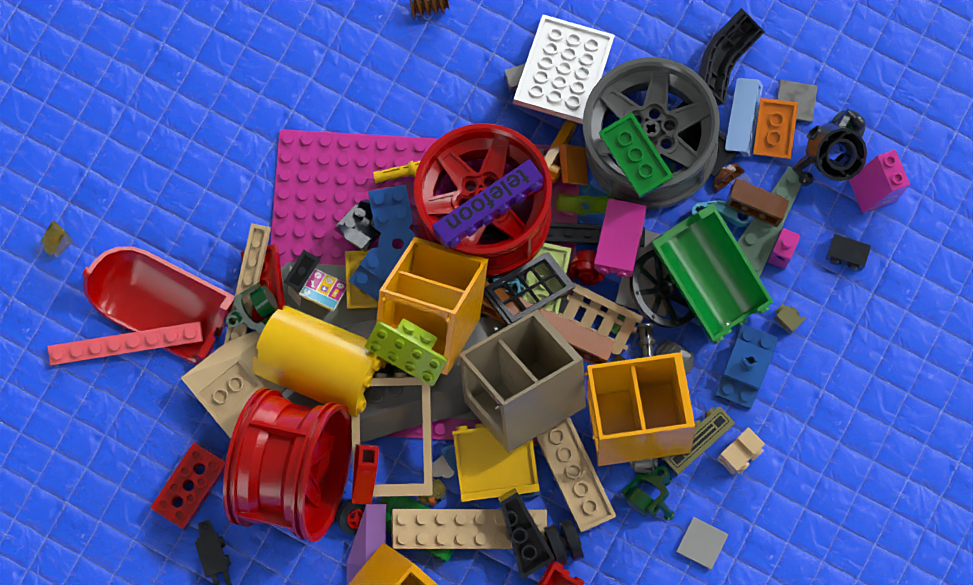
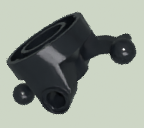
M847 109L835 124L832 123L821 127L817 125L807 134L809 140L806 155L792 168L799 176L801 185L809 186L813 182L812 173L803 171L810 164H814L819 173L825 177L836 181L849 180L860 173L866 163V143L858 133L845 126L851 120L853 129H863L865 119L862 116H856L850 109ZM837 144L839 150L843 153L838 155L835 160L830 159V149L833 145Z

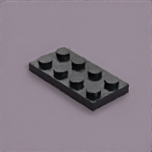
M683 101L677 108L687 106L688 104ZM699 123L678 134L694 151H697L701 140ZM669 124L664 128L671 131L674 129V126ZM720 131L717 159L711 173L713 178L739 153L736 151H726L727 138Z

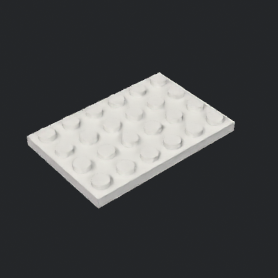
M542 15L514 96L513 104L583 124V113L587 99L594 86L602 78L615 35Z

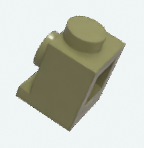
M782 304L775 311L777 315L774 319L790 335L806 319L805 316L800 318L799 312L792 306L789 307Z

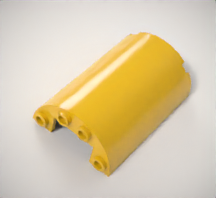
M283 306V310L278 309L271 316L260 335L256 346L258 356L253 358V372L259 377L323 404L329 402L343 404L348 407L349 414L357 418L359 413H362L366 407L363 393L366 387H370L373 380L372 376L380 367L385 368L386 364L390 362L365 348L368 339L289 306Z

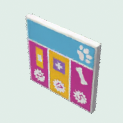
M314 269L300 291L299 296L334 312L346 291V283Z

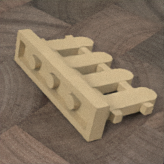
M573 283L576 288L572 290L574 291L572 296L568 294L566 299L569 302L564 313L559 312L558 316L572 320L577 325L589 328L593 332L606 336L616 342L612 350L613 354L618 355L623 349L627 350L628 346L625 344L631 332H636L637 328L634 326L636 322L641 323L643 316ZM584 297L591 300L589 304L583 302ZM602 305L608 308L606 313L600 310ZM582 306L586 308V311L579 322L574 317L579 307ZM598 314L604 318L598 330H595L591 326ZM619 314L625 316L624 321L617 319ZM614 323L621 326L615 339L608 336Z

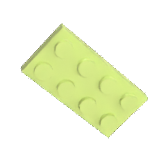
M544 243L539 253L532 260L549 252L562 270L567 273L572 248ZM544 263L534 268L542 279L552 274ZM531 270L527 272L525 282L528 286L539 281ZM555 277L545 282L553 293L563 288ZM542 284L532 289L539 300L549 296V293ZM529 292L523 294L522 298L530 303H537ZM561 298L543 307V309L558 314Z

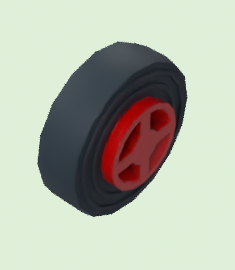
M352 499L339 507L336 520L338 526L344 532L356 534L366 504L351 503Z

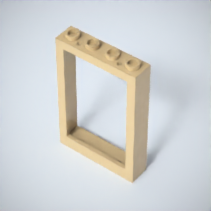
M375 373L370 386L422 385L424 483L375 484L373 497L433 495L431 386L414 376H406V373H394L395 377H387V373ZM360 413L357 418L351 416L353 471L355 444H360Z

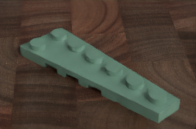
M790 166L771 192L789 200L782 222L776 228L753 218L737 242L758 277H760L801 187L799 176Z

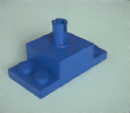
M742 324L715 396L751 410L773 356V350L778 337Z

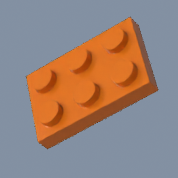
M760 98L753 155L791 159L798 102Z

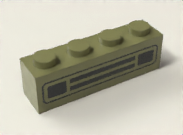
M720 406L716 409L712 407L705 413L706 418L702 422L700 420L695 422L691 453L662 457L661 460L676 477L735 424Z

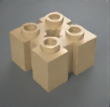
M748 427L719 455L717 460L732 475L736 472L740 475L750 465L748 461L750 459L754 461L764 451L762 447L765 443Z

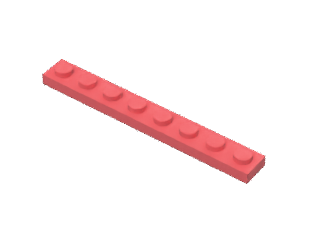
M195 322L48 346L50 365H58L202 342L203 336L201 323Z

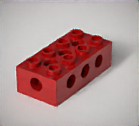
M193 442L150 508L186 531L224 474L225 462ZM199 466H205L203 474H196V469ZM193 482L194 488L191 491H186V484ZM183 499V505L176 508L174 506L175 501Z

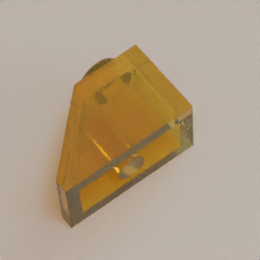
M53 220L41 239L44 245L42 249L50 256L54 254L58 258L73 240Z

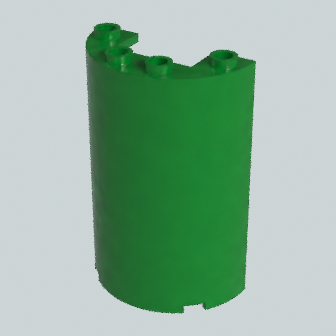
M713 203L701 209L698 213L684 219L650 242L710 342H714V344L719 343L724 339L725 335L732 332L731 328L733 326H741L747 322L746 318L751 314L766 312L770 309L768 305L774 302Z

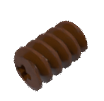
M410 0L412 17L415 19L417 13H419L420 17H423L425 11L428 16H431L432 10L435 15H438L439 9L445 14L446 8L449 9L448 0Z

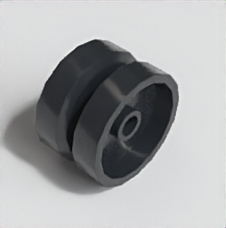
M570 518L559 522L561 534H559L558 529L553 524L543 527L545 536L548 539L549 548L556 558V562L563 566L567 565L569 561L567 551L573 561L584 558L580 538Z

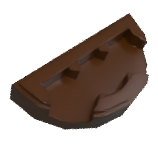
M739 164L723 167L714 179L711 189L715 193L719 192L743 174L745 170Z

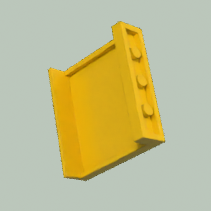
M483 423L475 424L476 428L468 429V426L456 427V431H452L462 502L500 497L514 488L518 494L540 491L532 439L508 453Z

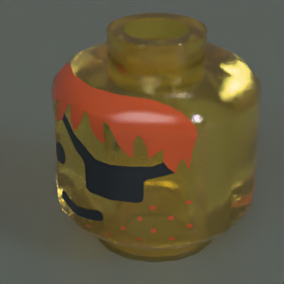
M433 478V495L418 496V498L424 505L429 504L431 507H434L446 498L445 492L447 489L438 478L436 480Z

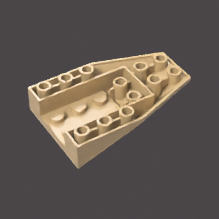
M256 331L227 341L181 377L229 438L232 437L242 409L255 391L260 388L277 390L282 394L285 389L283 386L254 374L253 358L258 356L256 346L261 335Z

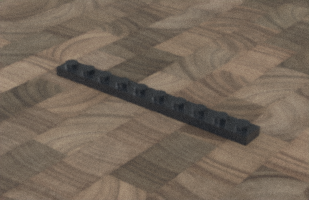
M551 222L545 243L599 245L603 225ZM489 224L480 240L504 241L510 237ZM645 227L643 228L639 246L643 248L645 247Z

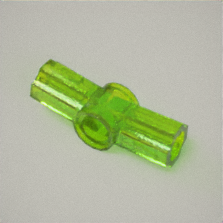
M559 193L555 207L557 211L577 213L580 216L606 213L608 199L614 198L613 196L591 197L585 195L582 197ZM582 202L587 203L589 209H584L582 207Z

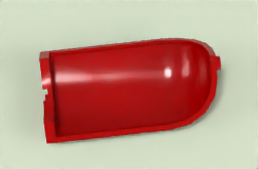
M133 246L115 247L104 251L93 261L90 267L86 266L82 273V277H84V295L91 306L103 317L130 332L200 322L203 336L202 342L163 348L195 366L211 355L214 349L215 337L221 336L226 325L223 322L232 311L234 305V295L146 250Z

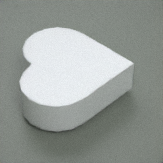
M443 455L432 463L433 477L439 478L442 476L445 479H449L454 475V471L450 468Z

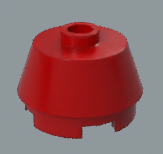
M593 250L579 251L569 264L570 277L572 279L575 277L580 279L581 284L596 285L597 281L603 282L606 274L599 273L594 269L597 252Z

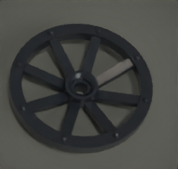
M653 249L639 257L635 263L633 276H630L631 296L639 312L648 321L660 327L675 328L689 322L694 318V314L684 298L674 293L678 288L671 281L670 275L667 274L665 279L663 278L662 262ZM652 257H654L657 280L643 267ZM641 274L653 288L640 290L639 275ZM654 294L655 300L650 310L643 301L642 296ZM670 299L688 308L689 311L682 318L678 319ZM661 301H663L671 320L657 316Z

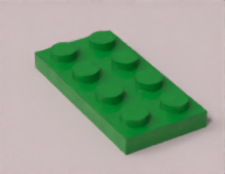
M632 112L598 132L639 198L674 178Z

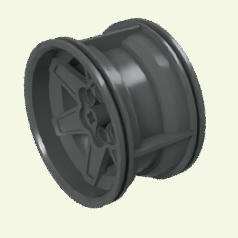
M644 57L616 66L606 73L594 86L587 99L583 113L585 151L593 177L608 195L615 200L645 205L648 210L668 208L684 202L697 193L713 171L718 153L719 110L711 89L695 71L670 59ZM648 90L643 106H639L626 97L635 92ZM668 93L679 97L688 105L669 111L667 109ZM610 111L618 119L632 112L635 118L642 122L640 124L660 156H664L683 166V168L673 173V179L639 198L621 168L608 156L611 153L599 136L598 132L603 129L605 119ZM652 113L659 114V117L657 119L650 118V115ZM699 123L701 140L697 151H694L678 134ZM670 124L674 126V129L668 131L664 127ZM663 143H669L671 144V147L669 149H664L661 147V145Z

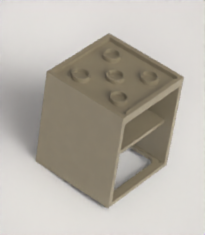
M538 309L459 354L460 362L457 363V366H460L464 402L508 453L586 407L583 358Z

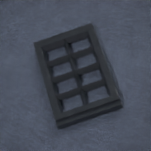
M547 252L486 286L483 295L506 325L509 326L533 311L540 310L568 294L576 286L551 254ZM542 263L552 273L543 279L534 269ZM531 270L539 281L528 286L521 275ZM553 277L563 287L554 293L545 283ZM515 278H518L526 288L517 294L508 285V282ZM540 284L549 293V296L542 300H539L532 291L533 288ZM504 285L512 297L502 302L494 290ZM526 292H529L537 302L528 308L519 299V296ZM515 299L523 311L513 316L505 304Z

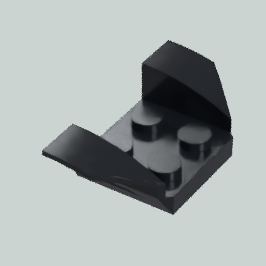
M369 199L362 200L359 204H356L334 229L346 241L363 251H366L381 235L374 228Z

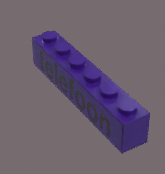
M527 160L432 225L433 232L446 249L458 246L463 238L474 235L482 225H489L498 214H505L510 209V206L524 201L526 195L540 190L543 186V176L531 160Z

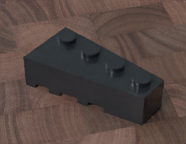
M514 488L498 497L517 569L521 579H524L555 561L556 558L517 490Z

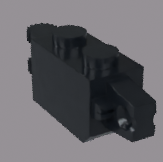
M210 520L198 523L200 538H197L195 545L205 577H212L214 585H220L217 575L223 573L226 585H232L228 572L230 571L229 566L232 564L229 554L225 555L223 547H226L223 536H219L215 532Z

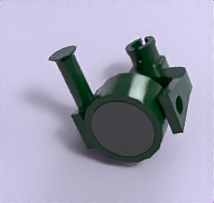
M258 282L234 297L236 309L227 315L226 323H228L229 327H236L245 322L249 328L256 329V332L261 334L268 320L279 309L276 299L265 285L260 287ZM250 293V299L261 317L265 318L260 322L255 321L244 307L243 296Z
M664 466L656 467L650 475L639 473L621 492L625 497L624 501L644 517H647L649 513L655 517L660 509L664 514L665 520H672L674 518V512L664 502L669 496L666 486L672 482L670 473ZM641 483L650 484L660 491V495L653 500L648 494L639 489L638 486Z

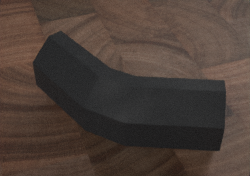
M742 8L712 37L701 59L698 75L711 89L717 106L725 104L730 74L737 60L765 33Z

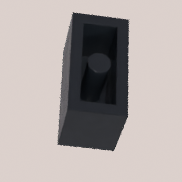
M834 234L825 259L830 260L829 263L840 266L842 264L848 266L849 270L862 271L865 267L871 245Z
M303 250L283 283L300 293L320 259Z

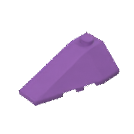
M366 504L347 560V582H351L382 543L386 544V504Z

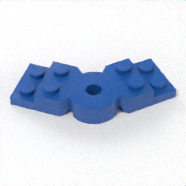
M406 185L368 191L374 228L381 235L378 247L370 249L349 282L377 302L381 287L413 238L416 237L413 231L409 229L413 223ZM400 240L403 243V247L399 250L394 249L392 242Z

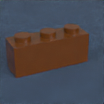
M736 179L730 188L724 206L777 228L784 219L789 200L784 199L780 195L767 192L763 188L753 186L744 180Z

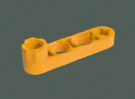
M566 119L544 158L553 183L557 182L561 173V167L556 165L560 158L559 145L568 144L577 126L575 121Z

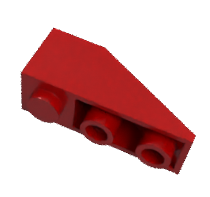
M355 444L351 500L353 504L372 503L378 468L379 446Z

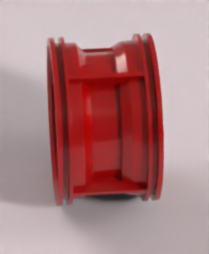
M496 124L466 125L452 130L439 138L424 154L415 175L414 197L422 239L443 245L432 228V225L439 221V217L448 215L461 204L487 188L485 183H495L504 175L506 163L517 168L530 159L543 176V186L537 192H531L526 195V199L534 198L533 209L526 224L510 208L505 214L499 218H494L490 223L508 235L510 238L490 245H477L487 227L482 225L474 235L466 236L458 246L449 248L461 254L488 259L486 278L489 279L505 276L530 262L543 247L551 225V175L548 165L538 148L522 134ZM484 159L478 173L465 162ZM447 174L458 190L435 196L440 182ZM468 186H474L475 190L468 191L466 190V188Z
M260 388L255 391L240 413L227 452L223 477V504L228 520L232 524L250 527L255 523H265L287 528L295 533L299 539L310 542H317L323 538L333 523L340 507L351 465L352 419L348 407L343 404L329 402L312 408L292 403L277 390Z

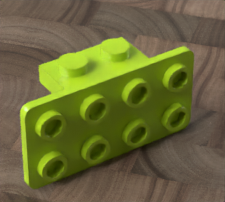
M404 318L397 329L382 321H378L365 344V348L368 351L430 386L436 383L447 363L445 357L431 350L438 337Z

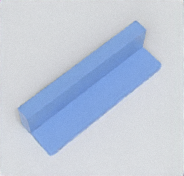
M738 78L736 81L725 149L726 151L740 152L743 157H751L759 102L763 88L760 80Z

